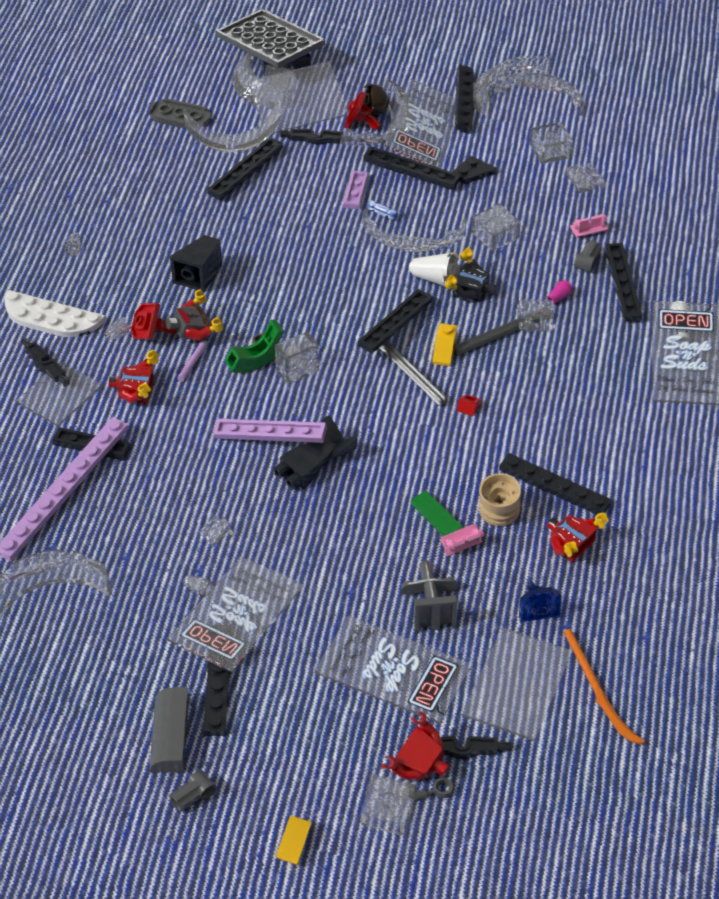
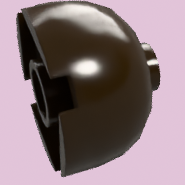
M367 83L364 86L367 89L363 103L372 110V116H378L389 105V97L380 85Z

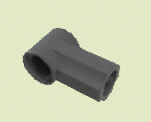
M597 241L587 242L583 251L577 254L574 262L575 268L588 272L593 271L596 258L601 251V246Z
M198 770L189 777L185 785L174 791L169 797L173 806L178 811H183L200 798L205 800L212 796L216 791V785L203 770Z

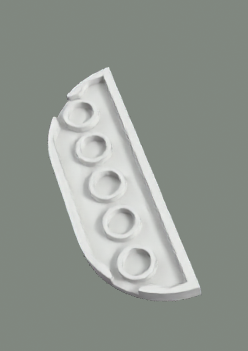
M8 290L5 296V307L11 320L21 326L57 336L77 337L80 333L87 331L91 333L106 321L105 315L11 290Z

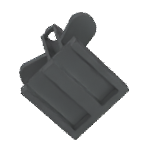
M427 560L420 563L421 580L414 582L405 581L401 586V592L408 596L424 591L425 598L414 599L415 632H419V627L431 626V631L440 630V625L451 624L452 629L456 628L457 617L456 595L439 597L438 591L452 592L458 588V583L453 577L435 579L431 562Z

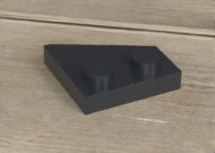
M470 155L453 173L461 175L459 182L467 184L474 180L482 179L487 173L496 174L497 167Z

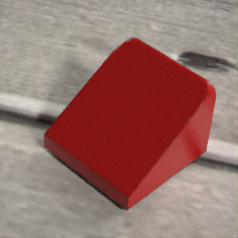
M465 394L459 398L457 411L474 416L483 400Z

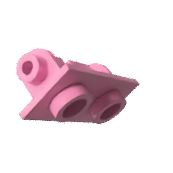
M600 214L591 217V221L588 218L575 220L573 225H570V228L576 238L607 231L608 227L605 224L607 217Z
M476 523L440 537L446 556L481 543L484 533L482 529L478 530Z

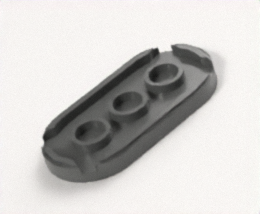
M162 99L158 103L156 101L149 108L150 117L153 121L190 130L203 129L212 120L211 112L206 107L172 99Z

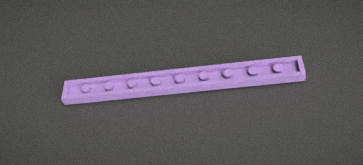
M112 417L2 539L0 542V556L11 562L126 433L129 429L127 423Z

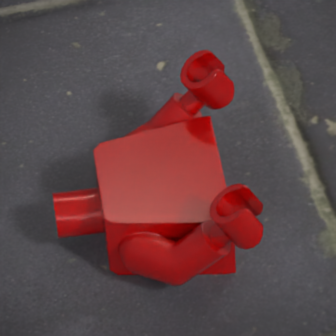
M417 711L421 716L420 720L416 721L411 716V721L419 724L420 728L418 726L415 727L395 758L393 756H385L390 761V765L381 764V767L385 770L392 769L393 773L405 780L429 779L434 771L444 777L450 768L449 764L442 761L445 755L443 750L444 743L435 727L426 720V715L421 711Z

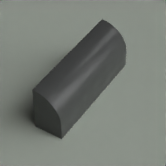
M188 687L166 688L156 694L149 773H184L189 710Z

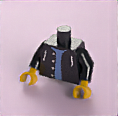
M466 248L460 255L461 260L468 261V263L463 265L457 278L450 275L446 279L445 287L453 289L452 297L460 298L463 301H481L485 293L495 295L497 285L489 283L490 274L480 267L475 259L471 258L473 251L470 248Z

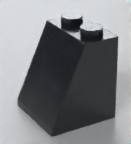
M203 235L170 256L173 283L195 290L201 289L202 292H205L222 267L220 239Z

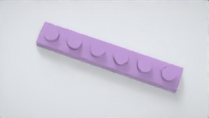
M217 419L213 435L217 439L323 443L327 425L323 422Z

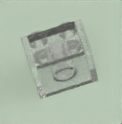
M562 122L531 128L530 145L541 164L572 158L574 141Z
M499 203L472 217L471 232L489 249L494 251L520 238L521 222Z
M308 332L275 345L276 371L286 384L298 381L319 371L318 344Z
M373 774L360 813L361 825L405 836L416 798V784Z

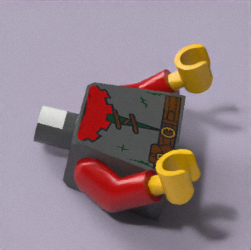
M201 289L195 292L194 300H189L182 307L177 308L173 318H167L166 327L168 329H175L182 339L208 341L213 331L221 332L223 330L220 318H214L211 324L201 306L196 305L197 303L203 304L206 302V295L203 294Z

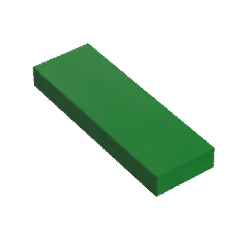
M427 491L411 499V505L442 536L463 528Z

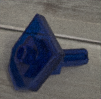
M529 582V585L526 586L527 593L520 597L519 621L527 622L560 617L561 593L552 587H538L534 582Z

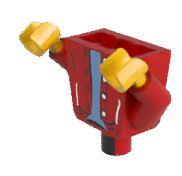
M151 350L146 355L147 359L140 364L132 367H123L120 377H109V387L118 388L119 398L124 399L130 404L135 402L148 404L154 381L152 364H158L159 359L157 357L159 354Z
M599 513L593 519H581L569 515L561 522L551 518L547 523V528L552 530L550 542L556 555H564L570 562H574L596 541L597 528L603 529L605 522H609L607 515Z

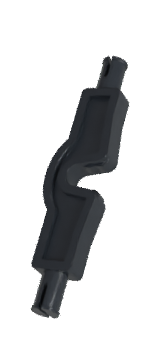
M292 128L291 131H280V137H287L291 141H304L315 145L325 143L342 144L343 141L353 142L354 135H344V132L322 130L320 135L317 136L314 135L313 129Z
M27 338L21 340L27 355L33 360L34 366L38 371L46 373L54 382L60 381L64 387H66V384L67 386L70 384V380L66 378L65 371L55 359L49 360V354L36 342L31 343Z
M455 736L441 737L444 743L443 750L445 755L456 759H468L475 755H497L498 751H511V742H497L496 737L469 736L466 739L465 747L458 746Z

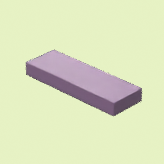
M352 171L343 201V208L360 210L369 172Z

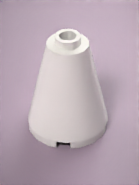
M451 252L414 258L410 262L409 270L413 276L445 286L446 279L450 275L457 278L460 272V264H457L456 259H459L457 253Z

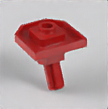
M360 91L355 100L350 101L347 107L349 112L343 128L348 130L354 119L361 123L365 121L375 131L381 126L371 115L372 110L363 103L366 95L365 92Z
M142 303L134 313L131 326L134 339L153 340L154 332L158 333L159 331L173 335L177 333L175 329H168L166 322L158 318L161 304Z

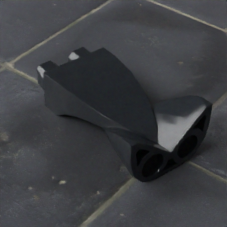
M328 415L321 421L327 425L324 442H310L286 452L280 456V463L274 467V474L279 479L287 475L286 484L291 489L297 486L304 489L312 482L316 474L329 459L354 452L357 449L358 438L354 436L343 437L331 416Z

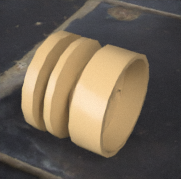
M504 473L486 477L479 487V513L482 519L494 526H506L513 523L520 513L521 487L518 481Z

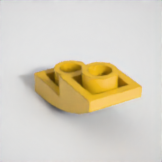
M290 815L276 854L277 859L298 865L312 822Z

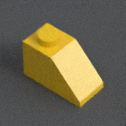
M439 324L432 364L450 367L454 346L457 343L458 326Z

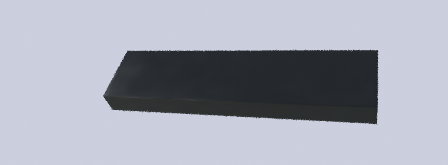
M59 427L52 442L55 446L82 451L96 435ZM118 440L104 457L124 461L131 445L129 442Z

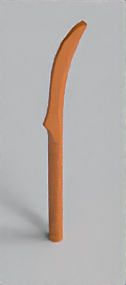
M566 629L564 634L595 692L596 703L601 706L613 726L624 738L636 744H645V740L630 730L616 714L572 630Z

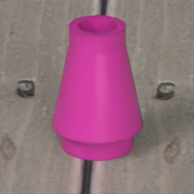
M566 280L559 281L547 296L548 302L554 305L556 302L571 295L573 290L571 284Z

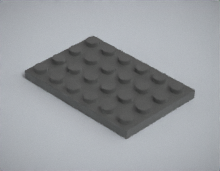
M263 8L215 30L218 38L277 68L283 67L285 64L295 61L297 58L305 56L307 53L325 45L324 38Z

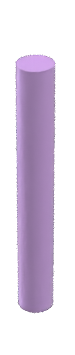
M206 340L201 341L177 377L179 381L183 382L207 347L208 342Z

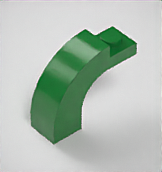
M270 320L264 334L257 342L246 347L232 346L225 359L230 370L235 373L250 372L269 363L283 347L280 339L284 334V330L277 320Z

